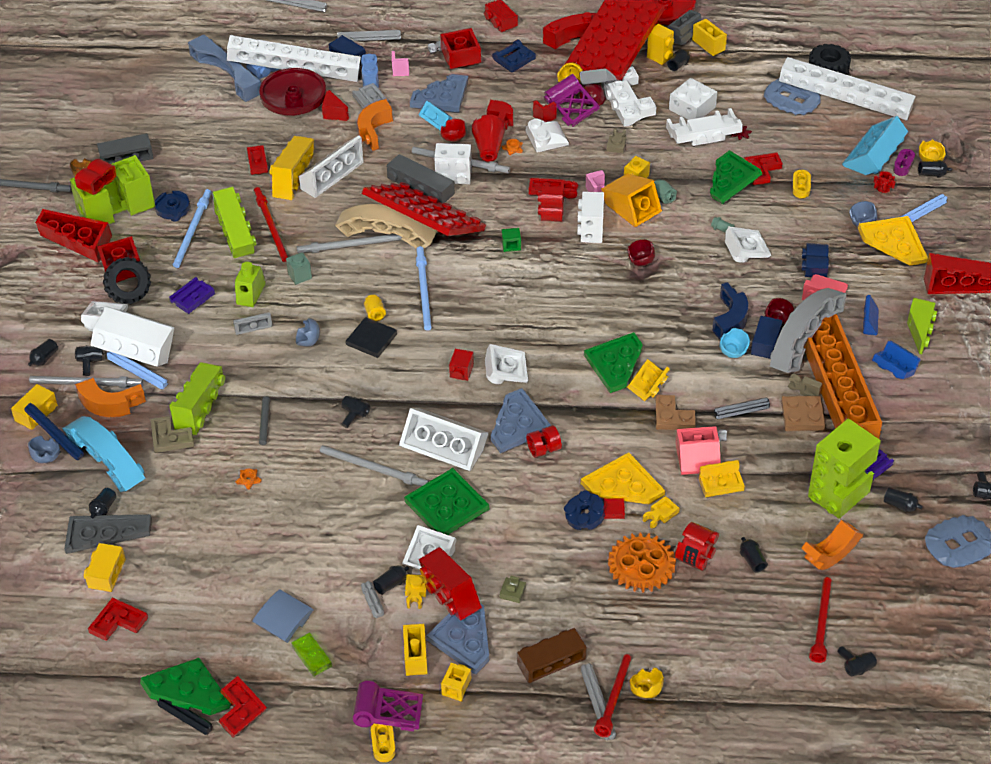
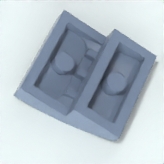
M279 589L263 605L252 622L288 643L297 628L304 626L313 609Z

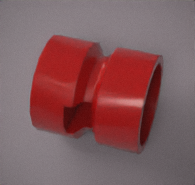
M554 425L542 428L541 432L536 430L526 435L528 448L534 458L546 455L547 451L551 453L562 448L560 435Z

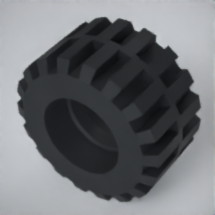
M823 44L814 47L810 52L809 64L849 75L851 55L844 47L842 48L834 44Z
M124 257L117 259L108 266L103 276L104 290L108 293L109 298L122 304L138 302L145 297L151 285V275L148 273L147 266L145 267L143 262L137 261L136 258ZM129 270L136 275L138 284L133 291L125 292L117 286L116 277L121 271Z

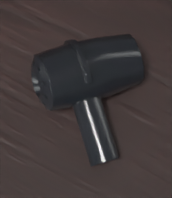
M87 345L76 347L75 359L77 362H83V376H90V362L102 361V349Z
M345 396L341 405L349 413L341 424L348 428L356 416L366 417L370 411V404L361 398Z
M979 472L977 474L978 481L973 485V495L983 500L991 499V482L987 481L984 472Z
M844 646L839 647L837 650L846 660L844 668L851 677L863 675L877 664L876 657L871 652L854 656Z

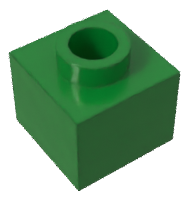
M501 229L503 252L521 251L520 229Z

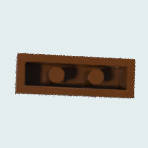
M575 628L564 630L549 639L545 638L537 644L522 648L517 652V665L527 682L531 683L585 660L587 647Z

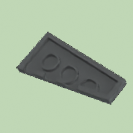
M151 514L95 516L93 519L90 516H70L64 548L65 553L95 548L99 543L109 545L150 536Z

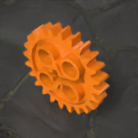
M641 532L638 537L631 533V539L623 536V542L617 540L616 546L612 545V552H609L608 559L609 573H613V580L618 579V585L626 583L625 589L632 586L633 592H636L637 588H641L642 593L645 592V588L653 592V586L661 589V583L667 585L668 579H672V573L675 572L676 558H674V551H670L671 546H665V540L658 542V536L652 539L650 538V533L646 537H643Z

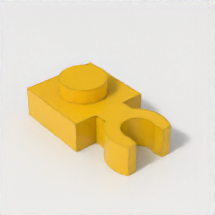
M665 496L653 504L650 511L644 513L643 522L651 519L650 528H655L659 520L666 523L679 513L680 508Z
M407 574L405 596H408L406 598L407 608H410L412 602L418 603V609L422 608V597H426L427 593L425 587L427 581L422 575Z

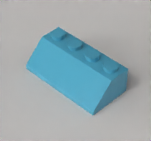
M898 116L872 125L842 165L864 175L878 173L882 170L883 164L890 159L889 156L897 150V146L904 141L908 130Z

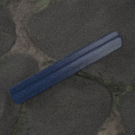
M29 403L24 408L25 412L74 459L79 460L83 457L84 452L34 404Z

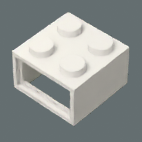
M689 78L670 94L669 110L688 120L702 118L716 107L717 91Z
M436 143L434 157L435 172L454 180V184H470L472 173L471 144Z
M583 192L582 199H579L578 210L582 211H578V223L581 224H578L577 235H581V242L602 243L604 192Z

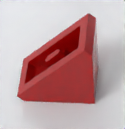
M327 90L322 104L323 119L349 120L348 106L334 93Z

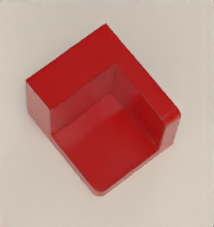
M537 100L533 101V117L535 119H540L544 122L556 119L557 104L555 102L543 106Z

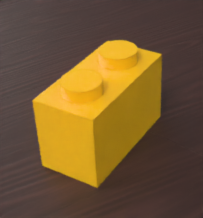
M703 19L693 24L692 40L712 56H715L726 50L727 34L709 20Z
M660 24L654 26L648 36L647 58L663 65L673 57V30Z
M36 384L11 408L14 421L33 430L39 424L25 412L24 408L29 403H32L45 416H48L58 406L55 393Z
M98 544L96 551L92 552L89 567H86L84 570V579H86L88 588L112 592L126 560L123 547Z
M424 624L403 625L406 676L428 674Z

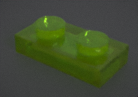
M310 632L291 642L292 648L313 677L332 667L331 660Z

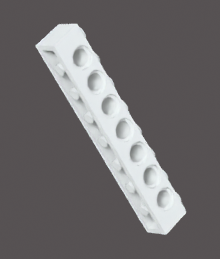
M233 35L229 37L227 61L276 69L304 68L324 77L354 82L358 80L360 56Z
M787 57L782 66L779 78L780 82L887 115L898 116L904 120L908 119L916 97L915 95Z

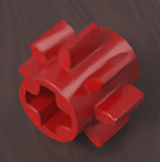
M888 171L879 172V176H874V188H877L881 193L889 192L890 188H895V176H892Z

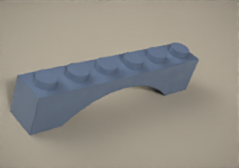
M202 35L188 42L190 56L196 61L217 66L233 77L236 95L243 101L247 102L260 95V79L253 76L239 62L227 61V53L220 46H217L212 39Z

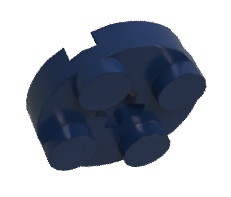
M172 191L170 194L162 193L155 200L156 214L161 218L171 219L173 222L179 221L191 208L187 194L181 191Z
M589 491L580 492L564 506L566 520L576 530H581V528L594 529L605 518L603 500L598 495L592 494ZM588 509L589 513L584 512L581 514L582 510Z

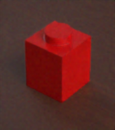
M455 348L449 364L450 378L469 380L474 366L473 351Z

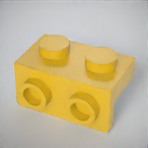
M647 359L627 388L643 401H646L650 396L653 398L660 390L658 385H662L669 377L666 374L670 368L666 367L662 371Z
M738 460L708 464L700 467L699 482L705 498L744 491L745 485L739 472L740 463Z

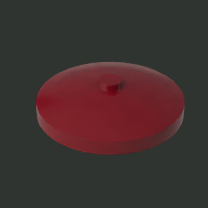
M304 68L282 69L270 74L263 80L259 89L260 100L263 106L273 113L286 116L301 115L313 111L323 103L326 94V84L324 79L314 71Z

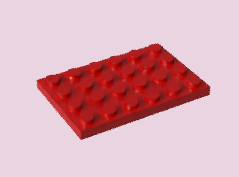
M604 0L566 63L574 62L579 64L583 71L607 69L616 76L617 80L622 81L665 10L664 5L637 0Z
M400 182V184L391 183L390 185L381 184V186L371 185V187H364L362 191L363 195L447 236L481 232L486 227V224L480 222L481 219L467 216L465 211L455 210L448 203H440L436 197L426 196L423 191L413 190L409 188V184Z

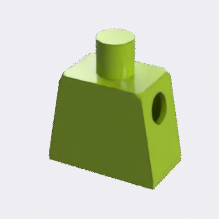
M251 262L242 263L235 279L237 305L254 308L266 284L260 266L252 265Z

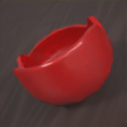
M462 119L446 121V126H441V137L449 142L460 141L466 134L465 121Z

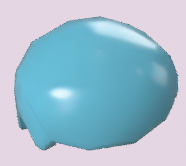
M732 328L728 333L723 334L719 347L727 357L739 358L747 352L750 338L742 329Z

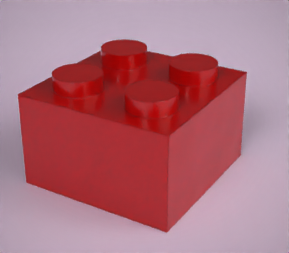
M472 28L440 34L441 51L450 69L481 63V47Z
M132 236L97 246L105 272L111 263L120 258H136L137 261H140ZM129 270L121 271L116 277V283L136 277V275Z

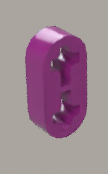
M902 149L899 152L893 169L896 175L905 176L909 173L915 157L913 150Z

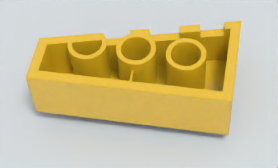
M294 136L288 142L286 148L282 150L280 156L276 158L274 164L270 166L272 197L293 200V190H297L299 187V176L305 172V168H308L314 155L313 138Z

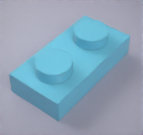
M426 101L419 113L420 117L440 131L441 126L445 127L446 121L452 119L451 116L429 101Z

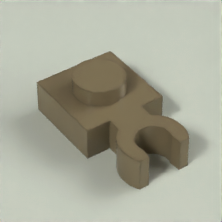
M614 128L613 135L609 136L606 151L623 154L626 145V129H623L622 133H618L617 128Z
M796 374L790 376L788 388L800 390V394L803 396H821L823 383L808 377L801 379Z

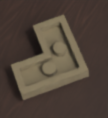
M170 416L151 419L155 453L194 447L191 427L172 430Z

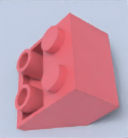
M716 426L677 429L676 450L681 475L699 474L701 466L721 463L720 444Z

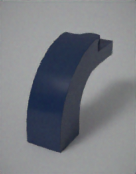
M728 282L721 284L720 298L729 308V311L713 319L712 331L719 340H721L724 333H728L732 328L743 330L747 322V297L744 292L737 294L736 290Z

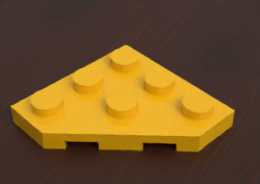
M909 216L859 223L858 230L864 243L909 266L927 262L928 257Z
M629 452L586 475L580 481V484L587 491L598 495L600 498H624V501L650 504L665 496V490Z

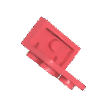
M815 274L811 280L805 281L802 300H805L816 291L825 288L846 293L848 284Z

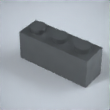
M148 133L97 143L100 159L110 164L134 155L137 156L140 162L154 159Z

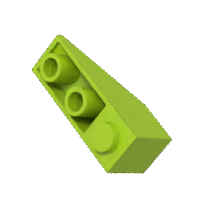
M913 298L907 324L918 352L922 354L924 347L928 348L930 337L927 335L932 334L934 326L931 321L935 322L937 311L934 310L936 303Z

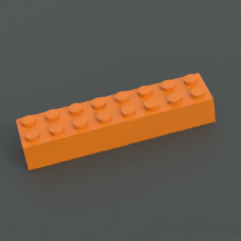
M837 314L829 318L825 317L814 335L808 337L803 348H806L805 354L816 381L823 383L821 394L836 429L849 418L879 438L882 421Z

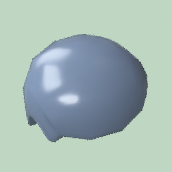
M858 202L849 210L851 221L857 227L859 223L876 221L878 218L877 210L872 202Z
M308 318L303 321L305 327L297 330L296 344L299 346H313L320 336L318 323L314 319Z
M40 435L32 438L28 443L29 454L35 462L50 463L56 460L60 454L59 444L53 438L45 440Z

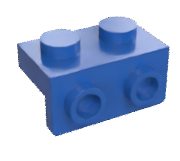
M890 340L883 351L874 354L872 361L876 362L880 368L892 372L896 378L906 379L915 374L921 359Z

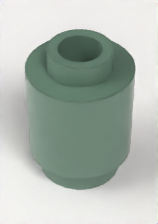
M661 179L654 182L658 198L663 203H672L676 199L677 191L668 182Z

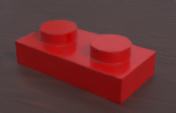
M264 145L247 147L251 175L268 173Z

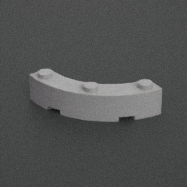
M825 288L816 291L803 300L789 315L770 356V367L787 373L799 371L806 350L803 347L808 337L814 335L825 317L829 318L834 314L843 312L847 293Z

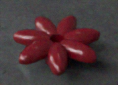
M742 126V132L731 134V137L738 136V140H741L743 136L748 139V134H751L752 131L746 130L747 126Z

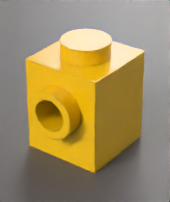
M635 156L624 167V175L628 173L644 178L649 176L650 162Z

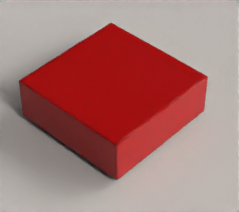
M604 498V519H625L624 498Z

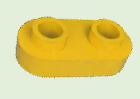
M797 170L793 174L792 193L798 198H806L810 195L811 174L806 170Z
M374 723L371 726L374 758L379 762H389L396 753L393 726Z

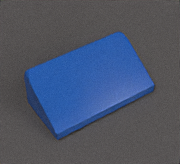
M867 295L865 300L863 333L877 335L879 309L871 295Z

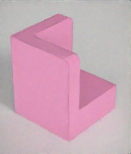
M392 51L393 76H409L408 58L395 59V51Z
M600 170L586 174V189L588 192H602L601 188L605 187L604 172Z

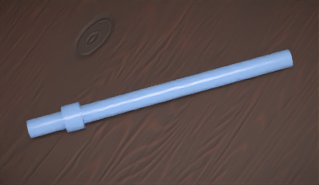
M209 189L205 190L202 198L197 203L198 208L173 262L175 268L180 267L200 218L208 207L209 198L212 193Z
M419 246L416 249V266L419 271L424 329L430 330L431 318L425 268L427 260L424 256V248Z

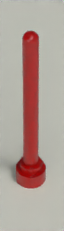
M830 577L823 579L816 640L809 653V659L816 663H823L827 658L824 639L832 582Z
M625 654L622 658L603 717L595 723L594 732L600 737H609L613 729L611 718L631 662L629 654Z

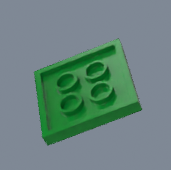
M451 468L404 497L405 503L431 530L446 535L451 534L489 510V504L454 468Z

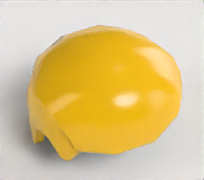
M574 62L566 63L557 73L558 82L573 74L581 83L580 72L583 69Z
M933 139L928 142H921L919 146V158L921 161L944 160L946 154L945 147L940 142Z
M655 667L650 672L642 668L629 680L632 693L646 699L659 695L664 684L663 673Z

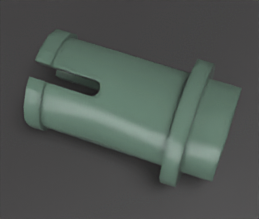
M714 217L711 223V227L714 230L718 229L725 233L728 227H735L734 224L722 220L721 217Z

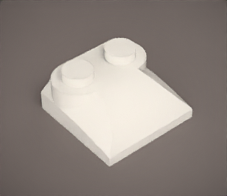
M533 119L526 126V133L536 152L569 145L557 121L544 122L540 119Z
M728 227L726 230L725 243L736 262L744 263L748 258H769L771 256L759 230Z
M92 301L81 314V322L84 323L85 328L93 331L94 326L106 307L126 312L128 304Z
M492 344L488 346L485 368L486 376L491 383L501 384L504 380L527 383L525 352Z
M417 525L403 564L420 569L422 567L419 559L438 547H441L451 557L455 552L457 539Z

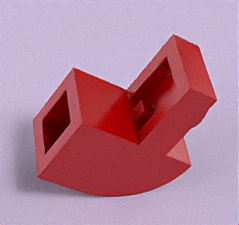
M490 99L487 115H495L501 118V121L505 123L506 130H508V126L513 127L512 106L503 101Z

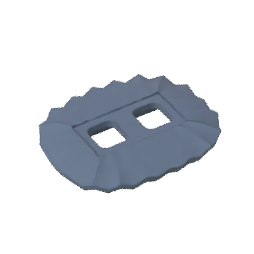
M779 78L771 82L764 91V98H766L767 103H771L773 107H778L779 110H784L787 113L792 112L794 115H805L807 112H812L821 102L819 93L780 82ZM783 91H786L790 93V95L786 97L781 95V93ZM801 98L805 101L801 104L795 101V99Z
M962 515L958 518L953 517L950 520H944L934 528L929 529L925 536L929 552L944 566L952 568L965 567L991 554V531L983 521L977 520L974 516L966 517ZM972 532L977 540L968 542L962 534ZM954 539L960 547L952 550L945 541Z

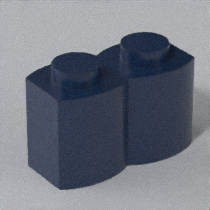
M806 243V248H802V259L805 260H802L801 271H805V277H812L815 274L827 277L829 266L828 244Z

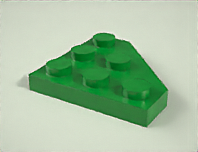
M727 151L716 160V171H714L712 179L713 186L710 189L711 197L723 204L762 175L761 169L734 152Z
M633 332L584 350V357L609 393H613L628 386L643 350V344Z
M200 658L141 677L140 684L150 699L157 701L160 699L172 702V705L185 709L190 707L202 710V713L206 715H213L230 708V702L223 696L221 688Z

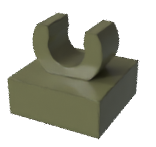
M506 577L500 591V598L520 603L526 589V582L519 581V577Z

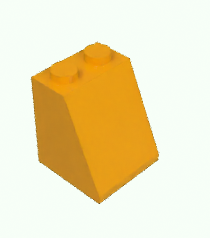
M627 173L601 188L602 192H604L605 204L634 227L662 212L654 180Z

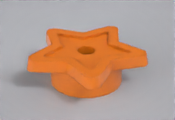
M509 139L506 145L502 146V149L508 151L510 156L514 153H522L521 146L523 142H519L517 139Z
M248 468L240 470V478L235 482L236 484L244 485L247 490H250L253 484L261 483V479L257 477V469Z

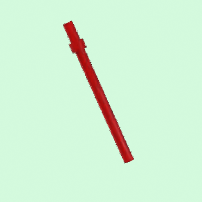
M256 187L254 192L257 205L261 207L282 262H286L288 255L267 206L268 201L266 196L262 194L260 187Z

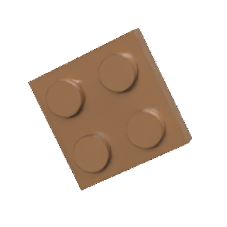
M782 396L781 405L785 431L824 430L825 422L821 396Z

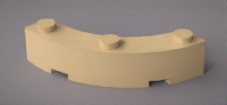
M364 204L348 208L341 213L335 225L347 237L364 232L367 229L389 235L394 233L401 236V240L409 243L416 249L419 246L426 248L431 245L437 230L381 204Z

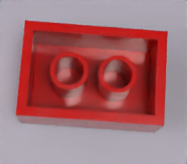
M441 547L436 548L419 559L422 567L419 569L420 573L427 581L425 584L426 589L431 595L435 594L438 602L446 606L450 615H455L461 621L482 608L471 576Z

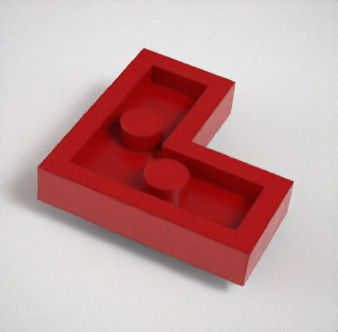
M778 152L744 157L745 160L761 169L762 175L752 182L753 185L770 183L771 177L768 171L782 169L783 163Z
M112 597L88 627V631L90 634L105 641L110 638L118 626L137 633L147 621L148 614Z
M239 676L235 677L221 689L223 696L234 707L219 719V723L234 738L265 712L267 707Z

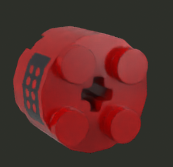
M690 522L682 533L684 538L677 545L675 558L703 571L707 565V559H712L716 552V548L713 546L718 540L719 533L700 524Z

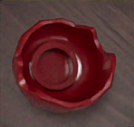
M587 84L583 87L599 106L605 102V93L600 85ZM581 91L579 92L580 99L583 98V94L581 93Z
M647 239L634 241L627 248L629 260L635 266H646L655 258L653 243Z
M774 298L766 307L764 314L765 317L783 320L782 327H784L789 315L794 311V307L787 299Z

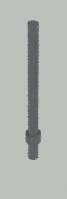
M0 179V186L50 190V192L54 193L59 191L72 192L71 185H62L59 182L40 183Z

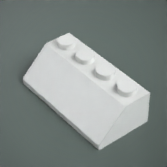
M361 136L347 141L299 176L300 189L316 198L363 164Z
M106 307L94 326L91 346L150 365L160 366L168 363L174 327L115 308Z
M410 408L399 446L471 471L483 452L488 432L420 408Z

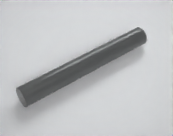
M268 396L262 398L260 445L267 444L270 398Z

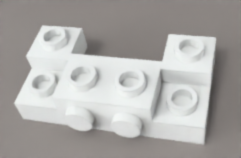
M633 66L628 69L622 81L616 80L601 83L606 99L611 102L612 110L616 111L624 127L633 125L642 118L656 115V105L651 97L637 99L630 87L631 85L638 84L639 79Z
M728 108L727 115L721 116L719 111H715L713 116L687 120V124L683 117H680L679 123L672 124L670 119L666 121L669 135L675 139L676 144L690 141L692 146L724 141L725 135L741 133L743 125L741 120L735 116L732 108Z

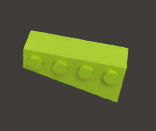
M233 187L213 191L214 212L218 215V222L220 226L222 225L223 234L227 237V244L233 258L253 254L256 240L254 235H250L251 226L249 221H245L246 213L244 207H240L241 199L239 193H235Z
M199 363L191 374L190 382L186 381L184 384V391L178 392L176 395L178 400L176 402L172 401L169 405L174 430L191 427L192 434L197 435L199 429L204 425L206 415L211 411L213 401L218 397L220 386L224 385L225 375H223L222 366Z

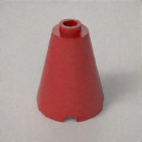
M482 115L480 119L477 120L476 118L472 123V134L480 157L487 162L494 161L497 158L506 130L505 123L495 115Z

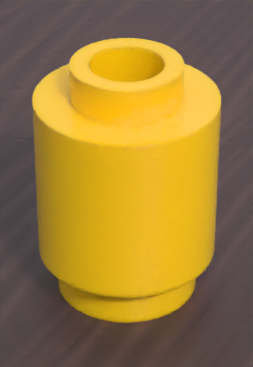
M369 295L365 298L364 307L368 318L374 321L382 320L386 315V311L381 298L377 295Z

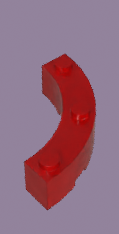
M585 12L570 15L549 23L543 27V44L556 50L560 46L571 42L573 38L578 37L581 39L596 13Z

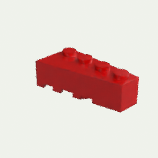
M42 209L35 222L40 236L98 263L101 257L97 246L109 243L112 238L108 222Z
M929 253L924 275L927 294L991 293V263Z

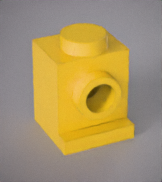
M450 663L441 682L442 695L462 702L466 689L472 679L471 669L462 664Z

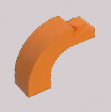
M387 99L368 105L358 116V136H361L362 141H365L366 145L369 144L372 151L379 149L378 136L374 129L382 124L393 122L392 108Z
M94 378L75 384L78 397L83 406L88 411L99 416H125L131 414L129 408L146 402L141 384L115 393L101 390Z
M841 520L832 533L818 544L805 542L801 549L806 552L804 558L819 570H825L843 559L856 546L864 534L849 522Z

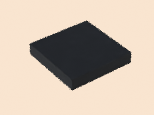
M365 317L346 339V345L378 358L397 335V329Z

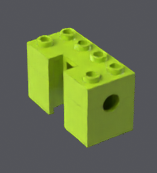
M136 155L112 163L116 169V178L111 183L104 185L102 190L95 195L77 188L75 178L70 179L76 209L81 217L111 224L115 222L113 214L128 210L132 216L155 207L149 174Z
M849 418L816 445L808 497L825 508L828 513L840 519L870 493L874 473L870 471L867 474L865 470L877 460L881 440Z

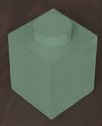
M303 252L286 258L288 275L295 285L312 279L310 262Z

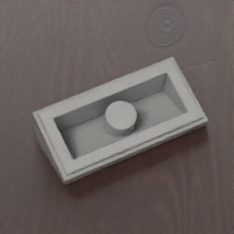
M607 69L580 72L582 85L617 80L616 76Z
M270 312L233 320L236 335L272 327Z

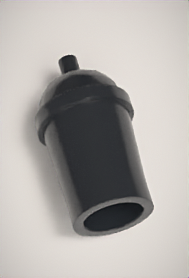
M683 49L676 51L675 55L667 62L668 68L671 71H677L683 65L689 63V51Z
M941 160L920 161L918 164L919 175L940 178L946 175L947 171L952 170Z
M47 339L40 346L31 350L28 365L41 366L46 364L47 360L58 351L56 342L52 339Z
M890 487L885 493L883 502L899 508L903 512H913L916 508L921 510L923 508L922 505L918 504V498L913 493L903 492Z
M104 488L89 503V512L92 519L95 516L107 515L109 508L117 497L112 489Z
M742 537L740 545L741 556L745 558L753 572L763 571L768 566V563L760 550L759 544L754 540H746L745 537Z
M391 566L389 570L373 581L376 591L383 595L394 587L402 585L406 580V571L409 570V567Z

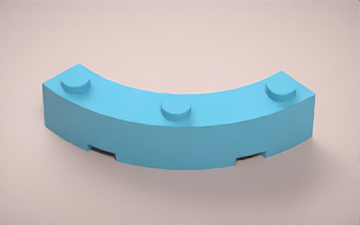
M81 416L62 428L66 436L73 443L81 448L86 446L87 452L97 462L102 461L109 470L106 473L120 492L129 490L145 479L142 466L139 463H135L129 453L119 443L113 431L109 432L91 417Z

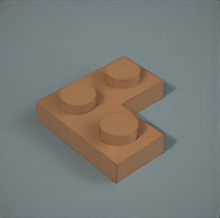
M656 395V429L677 430L696 427L695 410H676L675 395Z

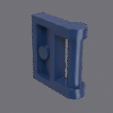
M517 39L505 49L494 52L492 57L494 61L512 73L535 60L536 53L522 45V42ZM514 50H517L516 52L504 58V56H506L507 54L511 53Z

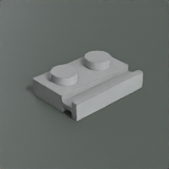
M374 83L361 87L358 91H352L353 97L363 109L376 101L387 99Z

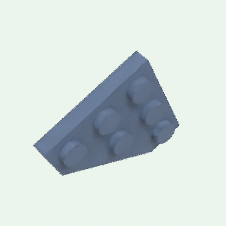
M451 74L444 81H435L427 85V88L420 91L418 89L413 91L410 107L422 109L426 101H429L442 111L459 112L468 84V76Z
M523 388L505 395L503 406L496 419L495 428L491 433V441L501 454L527 442V433L536 430L541 432L542 428L551 425Z
M482 604L481 609L461 621L455 615L452 616L449 613L426 635L429 643L459 664L470 668L471 672L475 675L489 662L485 610Z

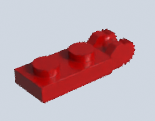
M530 178L529 195H538V192L542 191V186L563 187L564 197L567 199L577 197V182L562 179Z

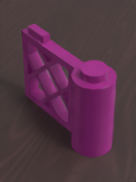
M573 74L544 92L545 96L543 98L546 103L555 102L557 104V110L563 115L562 120L567 126L571 125L574 127L600 109L599 105L580 85L578 79ZM581 91V93L583 94V98H574V96ZM564 102H570L569 108H562L560 105ZM573 103H581L580 109L572 108ZM584 103L593 105L590 109H583ZM571 113H579V116L574 120L570 118Z
M363 681L359 684L353 722L360 727H370L375 723L401 727V730L414 732V729H419L423 694L379 688L378 684L373 681ZM383 696L392 697L395 701L388 703L383 699ZM413 700L418 701V703L410 707L405 701ZM401 705L405 710L398 713L394 707ZM389 711L393 716L382 717L380 714ZM410 714L415 721L405 720L403 717Z

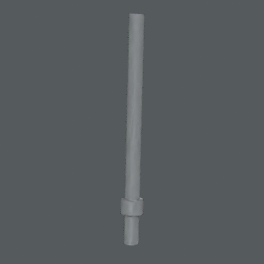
M418 147L412 148L413 154L435 157V151ZM471 159L472 166L488 169V171L494 173L498 171L509 174L510 167L498 165L497 162Z
M397 234L319 244L318 242H313L311 245L297 246V253H319L321 250L398 241L402 237Z
M30 376L29 382L32 384L75 385L91 378ZM128 377L94 378L96 384L102 386L128 388V386L141 384L143 387V379H129Z
M324 445L320 448V453L403 480L404 483L409 485L423 486L429 482L428 480L416 477V474L411 472L405 473Z

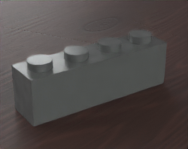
M401 154L397 155L386 165L388 179L398 184L400 182L409 184V188L421 190L426 196L436 197L440 203H445L455 194L454 180Z

